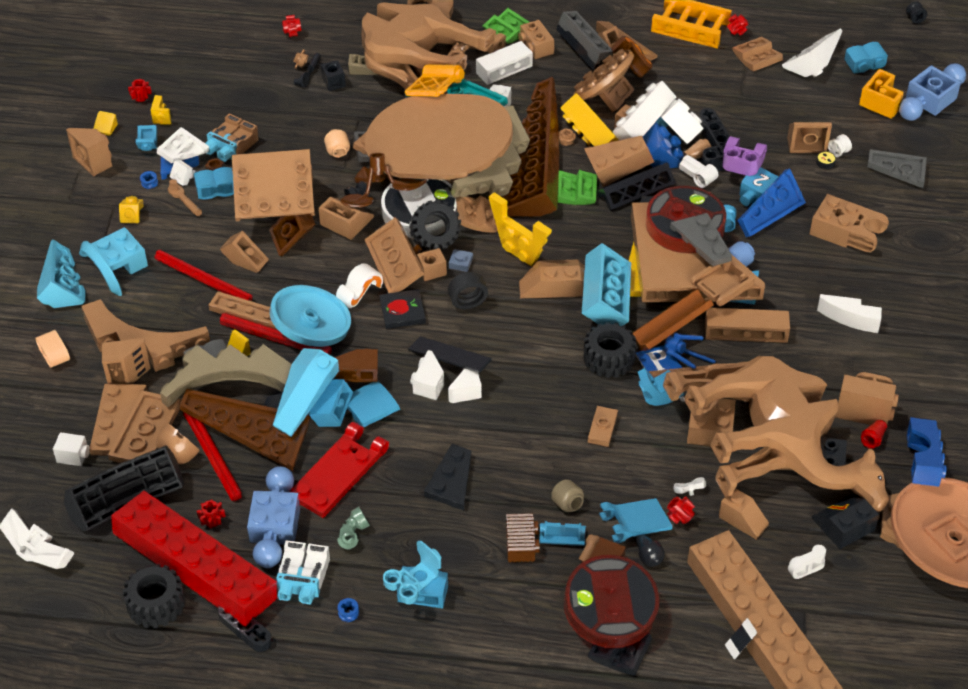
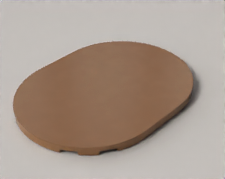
M440 94L438 97L411 96L390 105L376 116L366 132L365 149L368 157L372 153H384L385 165H389L391 176L439 180L459 179L468 177L467 174L476 171L481 172L490 167L491 163L498 157L501 158L512 141L513 125L508 111L497 101L485 96L472 94Z

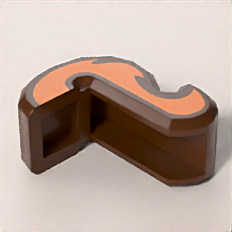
M621 36L612 45L611 50L614 54L620 49L632 51L634 58L629 68L637 77L642 78L653 68L651 61L644 56L640 47L630 38Z

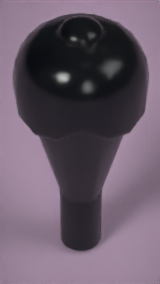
M646 534L635 536L639 549V558L642 563L649 567L659 565L665 557L662 545L656 540L653 541Z

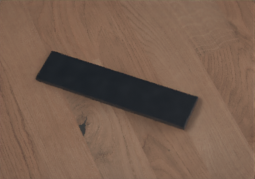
M422 336L408 348V351L423 356L430 350L439 361L480 373L492 361L490 357Z

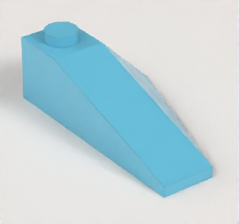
M55 240L50 242L37 287V299L41 303L53 308L81 305L85 302L84 286L79 284L80 276L73 269L75 263L70 249Z

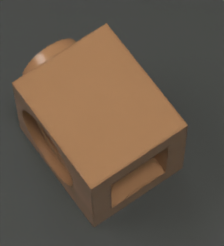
M440 248L417 254L418 261L425 273L422 276L424 281L447 275L446 260Z

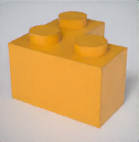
M879 69L862 88L859 105L892 119L899 111V105L904 92L893 88L896 75Z

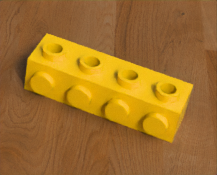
M577 93L561 107V110L565 113L563 117L569 124L571 122L574 123L572 127L579 135L581 133L584 134L581 138L588 145L592 143L593 146L619 141Z

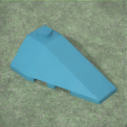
M303 348L291 365L273 423L275 428L290 437L294 434L339 372V364L336 358L320 349Z

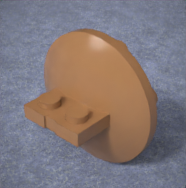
M620 49L614 54V57L612 55L606 57L603 60L604 64L597 67L593 73L589 71L583 76L584 81H580L574 86V95L577 93L583 100L599 95L612 112L616 111L634 91V88L624 77L634 58L632 51Z

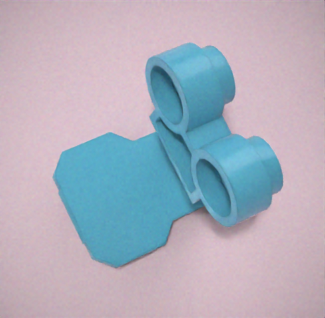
M417 541V551L421 557V562L409 572L403 568L400 571L390 569L383 574L384 586L391 591L399 588L400 600L408 605L413 604L418 599V592L438 576V569L441 568V556L438 551L429 548L422 541ZM423 571L427 574V578L419 582L414 577V574Z

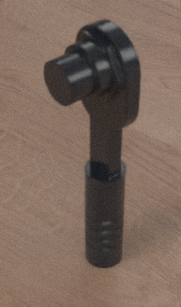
M315 53L307 67V71L294 79L295 86L307 87L310 75L321 58L320 53Z

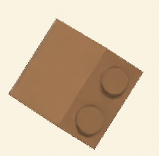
M794 122L789 124L787 136L789 153L827 152L832 122Z
M66 129L73 158L92 176H96L112 167V154L109 151V140L105 134H101L97 129Z

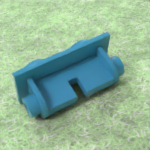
M545 521V523H540L539 543L584 546L586 526H582L581 523H565V525H561V523Z

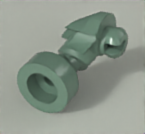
M359 506L351 511L350 517L345 520L346 524H343L340 529V535L337 540L338 544L344 549H352L358 544V536L354 529L363 530L370 526Z

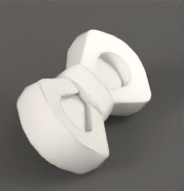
M700 477L686 484L675 483L673 489L675 493L679 494L689 491V495L692 496L694 495L693 490L706 487V481L703 477Z

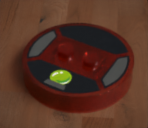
M692 186L670 187L660 191L650 200L646 213V229L650 237L657 244L668 250L679 253H697L696 248L692 244L686 243L677 231L674 232L670 229V223L708 213L720 236L723 237L726 224V210L722 202L706 190Z
M600 555L582 562L571 573L564 594V611L571 627L585 640L602 647L620 648L638 642L650 631L659 608V593L651 575L635 561L617 555Z

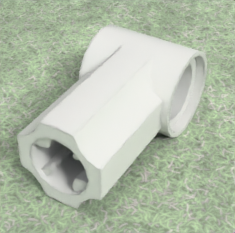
M688 155L679 164V169L693 177L695 184L700 188L706 187L719 176L717 169L713 165L708 164L705 166Z

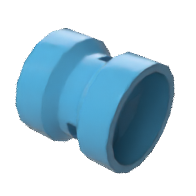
M722 205V211L717 212V214L723 213V221L718 229L722 232H730L735 228L737 211L731 205Z

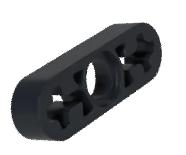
M219 606L218 615L220 622L257 652H263L270 648L272 643L271 633L252 617L249 623L251 627L248 630H241L238 628L240 623L237 618L234 620V617L229 613L225 615L224 609ZM256 636H257L259 639H263V638L265 637V641L263 642V641L259 640V641L257 642Z

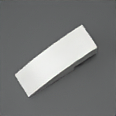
M820 294L818 312L846 326L878 333L881 322V307L861 305V299Z

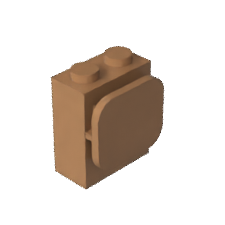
M866 372L858 373L856 377L844 374L838 401L839 408L835 418L872 425L877 420H883L888 424V420L893 421L895 408L892 407H896L899 395L895 394L896 385H893V381L886 376Z

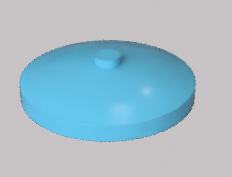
M295 285L280 290L273 297L269 310L272 323L284 336L308 346L325 347L337 344L346 337L351 325V315L346 305L330 292L313 286Z

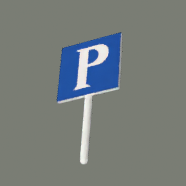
M665 345L636 353V357L641 365L648 372L682 367L674 356L667 354L664 348ZM682 396L680 400L684 402L685 398Z

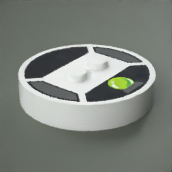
M427 179L424 185L410 191L392 188L393 184H390L383 192L381 199L384 222L388 223L396 217L409 238H414L410 235V219L423 203L425 204L430 200L432 202L440 200L441 203L446 201L448 202L447 205L449 207L453 206L455 208L454 212H457L456 198H453L451 194L452 185L446 180ZM428 216L425 219V228L431 235L437 236L445 232V224L441 218Z

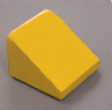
M99 111L93 129H97L101 134L110 136L118 125L116 115Z
M234 329L227 347L232 345L248 356L251 354L249 339Z

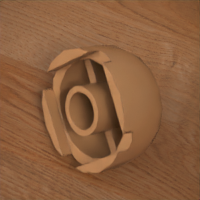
M169 423L161 429L156 439L157 448L167 445L174 454L178 464L189 462L200 451Z

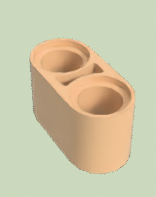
M56 330L35 338L38 348L50 368L70 360L69 353Z

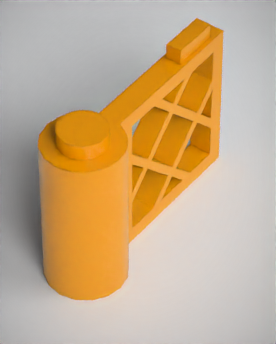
M427 64L423 67L422 76L405 90L406 96L438 97L440 94L445 93L452 83H460L462 81L464 70L460 65Z

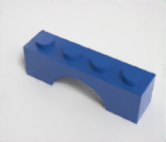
M910 417L906 435L907 445L909 448L919 451L915 452L911 467L912 483L939 487L941 478L945 479L946 465H943L945 454L942 453L943 442L940 441L941 430L938 429L937 421Z

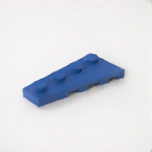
M790 168L785 169L738 219L745 237L754 235L806 203Z

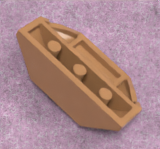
M579 260L537 261L519 281L520 298L583 297L585 266Z

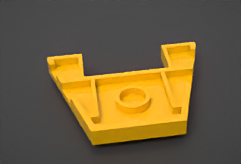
M494 192L489 196V201L502 247L532 267L537 263L543 251L542 247L547 243V237L552 233V229L538 221L533 225V232L507 216V200Z

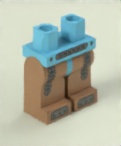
M229 113L222 125L207 134L208 141L205 144L209 146V152L206 154L211 155L217 152L218 158L223 162H226L229 158L232 159V155L243 154L259 140L257 126L245 120L242 121L241 118Z

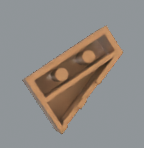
M642 135L585 148V152L603 187L654 162Z

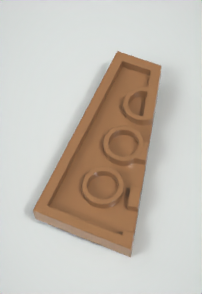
M104 384L89 449L91 455L108 456L141 391H147V385Z

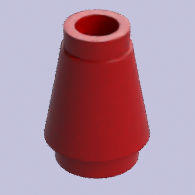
M877 420L863 430L861 433L862 444L867 448L878 447L887 429V424L883 420Z

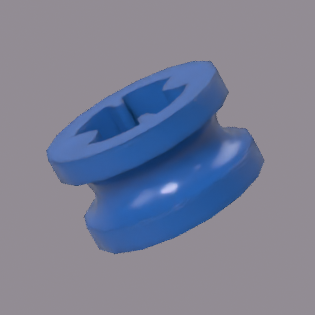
M147 171L141 174L140 181L142 187L151 189L158 185L156 173Z
M352 598L341 600L338 604L339 618L345 622H352L359 616L358 603ZM348 607L352 608V611L349 610V613H346L344 611V609L347 610Z

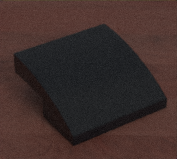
M605 618L603 624L621 623V621ZM639 630L620 636L598 633L588 658L613 670L635 676L652 640L650 632Z

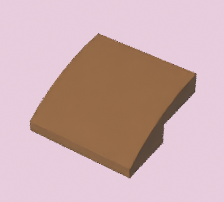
M763 37L732 47L738 59L752 71L783 61V54L772 49V42Z
M481 195L476 200L469 196L456 197L457 212L459 213L458 220L461 219L462 226L481 232L496 233L498 231L488 199Z

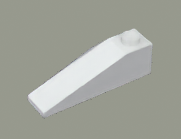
M841 28L813 43L812 46L801 51L797 55L798 57L793 56L782 64L783 68L804 77L810 75L815 77L823 72L822 69L828 65L841 36Z

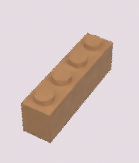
M709 308L706 310L705 339L788 343L790 333L789 311Z

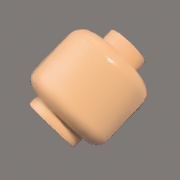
M334 129L326 134L324 143L328 154L336 158L345 156L350 150V142L346 132Z

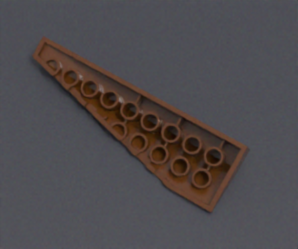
M553 77L536 83L531 97L532 103L526 110L528 113L527 118H523L522 121L530 141L526 152L518 154L521 164L518 172L510 175L513 183L509 194L501 196L507 200V216H543L557 210L559 129Z

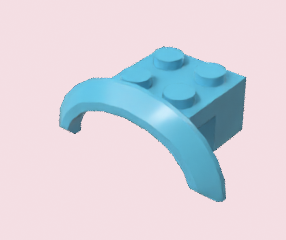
M125 227L93 243L88 241L81 243L80 256H88L102 273L110 291L118 296H122V292L112 271L124 266L130 274H133L148 266L145 249Z

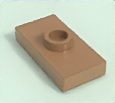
M597 406L588 436V443L609 447L618 410Z

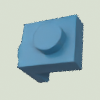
M156 125L138 126V139H136L138 149L143 151L157 149Z

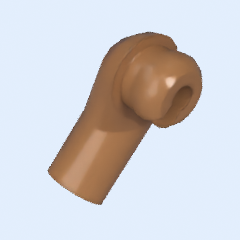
M593 534L587 536L586 546L579 557L580 561L587 563L600 539L599 536Z

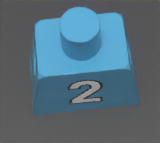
M761 167L757 174L753 176L746 175L741 182L740 202L744 206L754 203L778 176Z

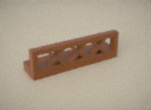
M698 289L692 291L635 330L633 335L636 337L637 346L641 351L651 349L714 305L711 300L705 301Z

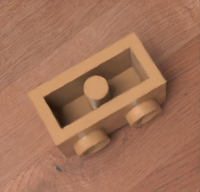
M540 20L520 25L519 40L533 52L534 59L554 54V39Z

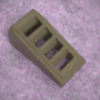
M349 54V74L377 75L367 68L365 56Z

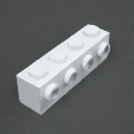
M663 81L649 85L646 88L647 93L642 94L636 100L637 104L626 111L627 116L617 121V127L613 130V134L619 140L641 135L643 137L675 100L676 96Z

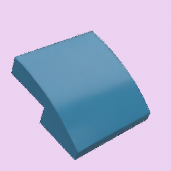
M372 382L353 391L347 409L352 412L353 419L364 428L400 410V407L381 383Z

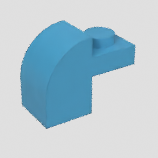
M645 368L638 371L640 377L638 383L648 404L658 406L673 402L663 387L666 373L671 372L670 370L655 378Z

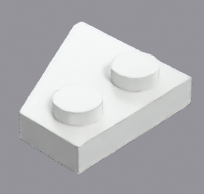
M182 127L157 148V154L170 163H174L175 160H185L209 152L208 145Z

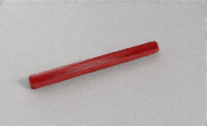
M157 250L154 255L156 260L222 293L248 301L253 299L251 294L162 250Z
M223 313L220 317V324L300 350H303V348L320 349L329 355L332 353L331 346L314 347L300 344L287 338L277 329L227 313Z
M183 412L228 496L232 501L241 499V491L204 424Z

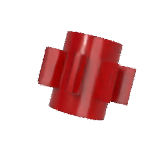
M734 14L728 19L730 23L727 27L733 35L738 33L741 36L748 30L746 26L749 23L742 14L739 16Z
M295 15L286 16V20H282L284 34L288 33L289 37L297 36V32L301 31L300 18L295 19Z
M142 79L134 80L132 86L128 87L131 99H135L138 102L147 100L148 94H152L149 82H145Z
M686 496L683 499L675 497L667 506L669 510L667 515L675 524L679 521L682 524H686L693 518L695 512L692 509L695 506Z
M212 499L201 503L202 510H197V516L200 519L201 525H206L210 528L221 525V518L226 517L222 503H216Z

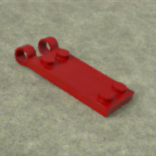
M351 422L347 426L345 434L289 492L298 493L300 505L324 518L374 463L387 452L389 441L378 436L373 440L368 450L356 443L361 438L364 428L356 422Z

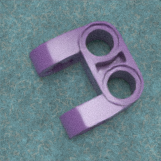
M730 136L724 149L723 168L727 171L747 176L757 174L765 159L767 145L757 143L754 150L739 147L740 138Z

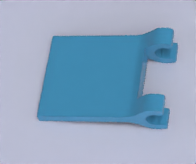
M656 498L619 505L609 502L600 504L602 510L605 511L599 514L603 521H608L615 516L619 524L613 526L616 535H612L613 541L617 544L632 536L672 530L673 526Z

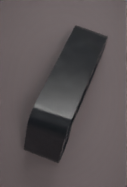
M704 108L699 113V119L702 121L700 125L703 127L700 133L704 139L709 141L711 147L703 150L701 163L705 166L711 164L717 171L725 170L723 168L724 149L730 136L717 113L713 109Z

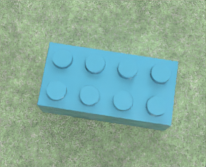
M603 243L586 254L582 314L597 324L601 323L604 325L605 322H610V324L618 323L619 326H622L629 322L631 262Z

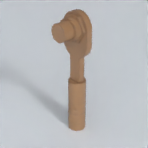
M170 180L168 193L174 198H179L196 216H200L202 210L184 195V189L178 185L177 180Z

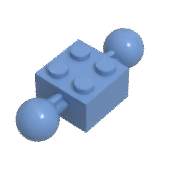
M956 63L948 65L943 72L932 65L909 82L906 98L899 105L900 115L904 119L912 121L919 118L924 109L936 116L957 99L960 85L966 79L965 68Z
M281 466L271 469L266 476V485L270 491L253 492L248 519L250 543H257L253 549V558L263 568H272L280 562L282 549L279 544L285 545L286 540L295 542L300 514L298 493L289 492L294 485V476L289 469Z

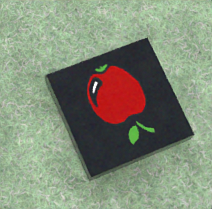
M419 289L379 295L386 329L426 323Z

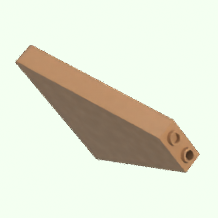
M653 202L632 203L631 222L642 302H678L692 291L698 289L696 285L691 283L692 277L711 264L696 252V248L692 244L686 243L683 239L665 234L653 223L651 216L657 215L674 221L689 218L672 202H666L659 213L650 214ZM732 255V260L755 278L754 286L732 300H763L765 283ZM731 270L727 271V273L731 277H733L736 281L739 282V277L737 275H735ZM698 289L705 301L711 300Z

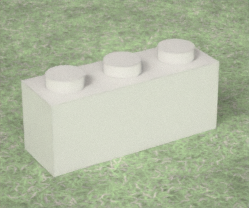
M522 41L476 59V73L487 85L532 67L533 52Z

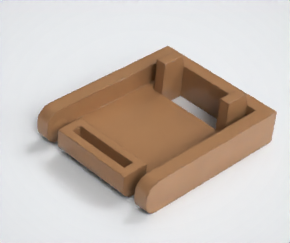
M732 260L731 262L716 266L710 265L694 275L691 283L696 285L701 292L721 307L754 286L755 278ZM731 270L735 275H737L739 277V282L736 281L733 277H731L727 273V271Z

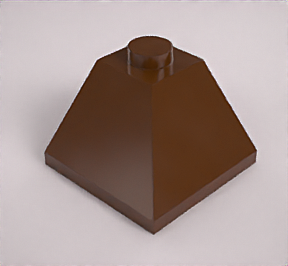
M311 214L281 216L269 229L279 256H284L316 225Z

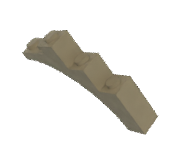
M513 105L504 107L508 111L513 125V137L507 151L501 158L498 157L493 161L492 165L481 172L477 171L468 177L454 180L451 189L453 198L466 197L477 193L482 194L489 191L490 195L494 192L499 196L509 194L513 183L510 175L517 173L521 164L518 154L526 152L530 141Z
M264 344L259 349H255L249 358L232 345H229L225 350L222 349L216 358L196 345L192 350L190 349L184 354V369H180L176 373L175 378L162 387L160 392L161 400L164 405L169 407L184 395L186 389L194 390L210 383L226 380H245L262 383L283 393L292 364Z

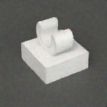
M175 160L170 178L177 180L182 186L188 185L189 179L194 178L195 170H192L193 168L183 161Z

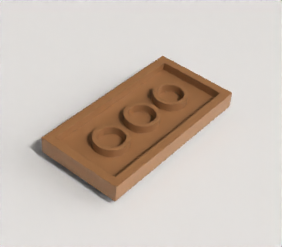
M396 217L365 239L379 273L383 276V282L388 293L401 292L425 274L400 221Z
M141 391L108 454L109 460L122 463L158 449L156 445L157 436L167 423L173 424L180 410L182 400L178 399L171 406L167 407L162 403L160 394Z

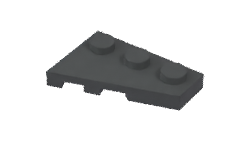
M870 149L867 167L923 188L927 157Z
M708 213L670 223V229L674 232L677 231L686 243L692 244L696 248V252L712 266L732 261V255Z

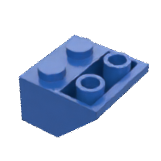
M655 122L643 136L654 160L650 165L656 167L668 162L670 168H679V164L684 157L681 151L680 139L676 135L673 136L664 126H660Z

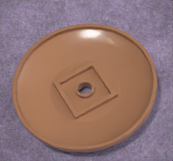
M941 478L939 487L909 484L898 494L891 510V526L898 544L917 566L931 576L955 586L968 588V483L952 478ZM951 537H956L959 541H955Z

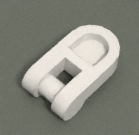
M815 545L811 552L794 557L788 566V571L792 577L799 579L824 568L825 547Z

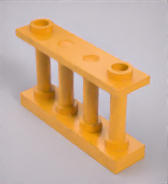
M664 0L663 10L665 11L662 16L654 14L651 32L718 49L721 37V30L719 29L722 24L728 25L730 23L728 19L731 17L732 10L693 0ZM675 12L682 15L677 20L669 18L671 13ZM688 16L698 18L695 24L686 22ZM705 20L715 22L712 28L702 25Z

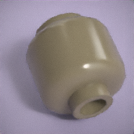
M565 479L554 486L551 498L553 503L563 511L573 512L583 505L584 492L573 481Z

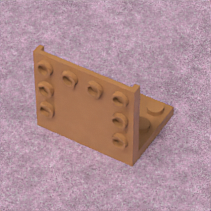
M310 149L232 155L236 221H240V219L304 214L315 215Z

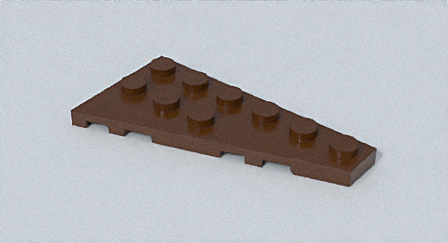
M186 389L180 403L181 411L289 470H294L310 423V416L307 415L290 437L273 426L278 410L276 408Z

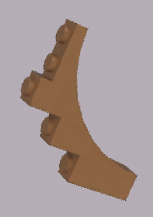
M101 299L81 306L84 319L100 352H102V343L144 338L148 357L155 372L175 365L174 358L184 356L183 352L196 345L203 346L210 342L206 326L175 333L153 332L128 325L116 318L106 308Z

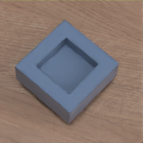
M454 249L449 261V269L468 272L473 259V253Z

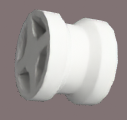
M844 134L830 140L828 144L829 151L835 157L841 156L843 152H849L852 148L850 139Z

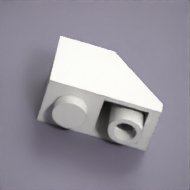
M428 350L425 357L420 359L417 372H413L410 384L413 386V394L437 400L444 386V371L433 352Z

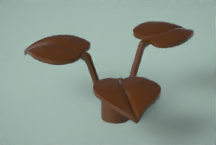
M372 153L369 155V169L364 166L355 176L356 183L363 181L367 184L366 193L364 195H346L341 198V203L351 207H366L372 204L373 198L368 197L371 183L384 181L386 179L384 171H386L390 183L393 184L392 188L402 191L417 189L424 185L427 179L398 178L394 180L389 171V165H385V154Z

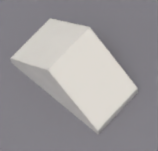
M464 369L448 388L449 402L457 403L481 398V382L477 372Z

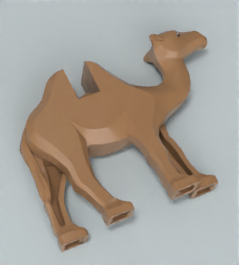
M408 0L407 5L379 3L377 5V16L367 12L363 17L361 32L367 68L379 76L397 82L405 90L418 79L408 64L423 69L427 64L460 65L463 70L466 69L467 55L463 53L455 56H446L430 52L437 43L454 45L457 41L459 44L463 42L468 44L469 48L490 54L505 48L506 35L502 33L496 34V30L491 28L481 32L472 30L463 24L452 21L453 0ZM417 2H428V3H430V4H418V5H415Z
M758 356L748 362L712 364L699 371L666 373L663 387L671 401H677L679 396L684 391H687L685 402L693 416L701 415L706 405L721 398H733L749 402L750 415L754 427L735 432L716 433L711 443V448L720 463H728L733 451L741 449L753 450L758 447H764L743 461L719 467L715 478L725 496H732L737 483L745 479L759 477L772 470H794L819 487L833 490L851 489L855 494L866 499L878 512L884 510L888 505L889 497L885 489L884 474L875 462V452L872 449H868L861 459L844 466L832 465L823 457L820 438L828 433L839 405L837 399L820 401L827 386L821 378L797 371L773 356Z

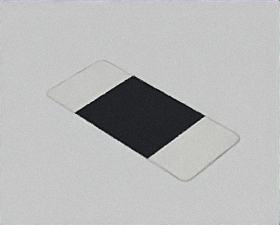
M748 618L725 644L733 659H736L757 634Z

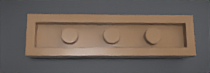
M217 292L208 305L209 311L219 314L227 313L277 329L271 321L270 307L222 292Z

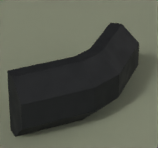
M166 445L104 470L65 490L64 506L71 521L82 531H88L111 519L112 514L143 491L157 498L182 488L184 483L181 470L174 454Z

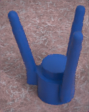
M674 333V336L670 335L665 342L664 348L667 354L674 356L692 369H696V366L679 354L686 353L706 362L716 363L715 360L686 349V343L683 340H703V336Z

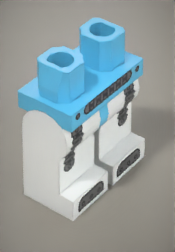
M286 540L282 563L276 578L279 600L288 601L291 599L292 594H297L301 603L311 604L314 597H319L330 561L329 546L308 544L306 549V543Z

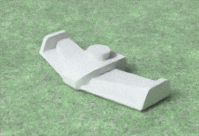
M13 508L10 509L0 524L1 531L16 550V554L25 561H33L59 569L64 568L74 555V552L67 548L50 544L49 542L53 536L39 526L33 524L29 530L18 512Z

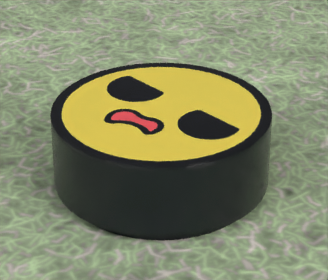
M821 152L817 155L816 164L822 169H831L835 166L836 157L831 152Z

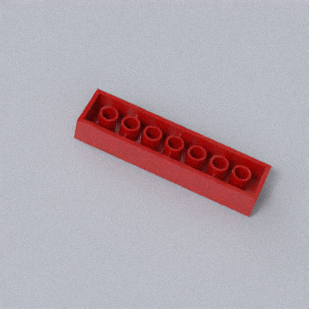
M146 491L141 492L111 515L114 535L155 564H160L162 568L166 565L170 570H175L182 583L219 608L220 606L223 608L226 614L229 613L234 619L237 618L243 626L246 627L252 620V617L255 619L277 600L276 580Z

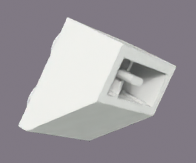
M679 98L669 105L661 117L688 144L703 129L700 125L702 121L693 112L689 113L688 110L690 108Z

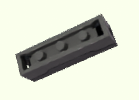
M577 11L562 13L556 30L591 69L595 70L604 64L603 60L609 55L613 56L611 47Z

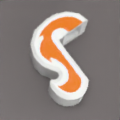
M360 264L350 272L347 283L339 286L336 297L348 308L355 307L371 284L381 288L383 276L370 265Z

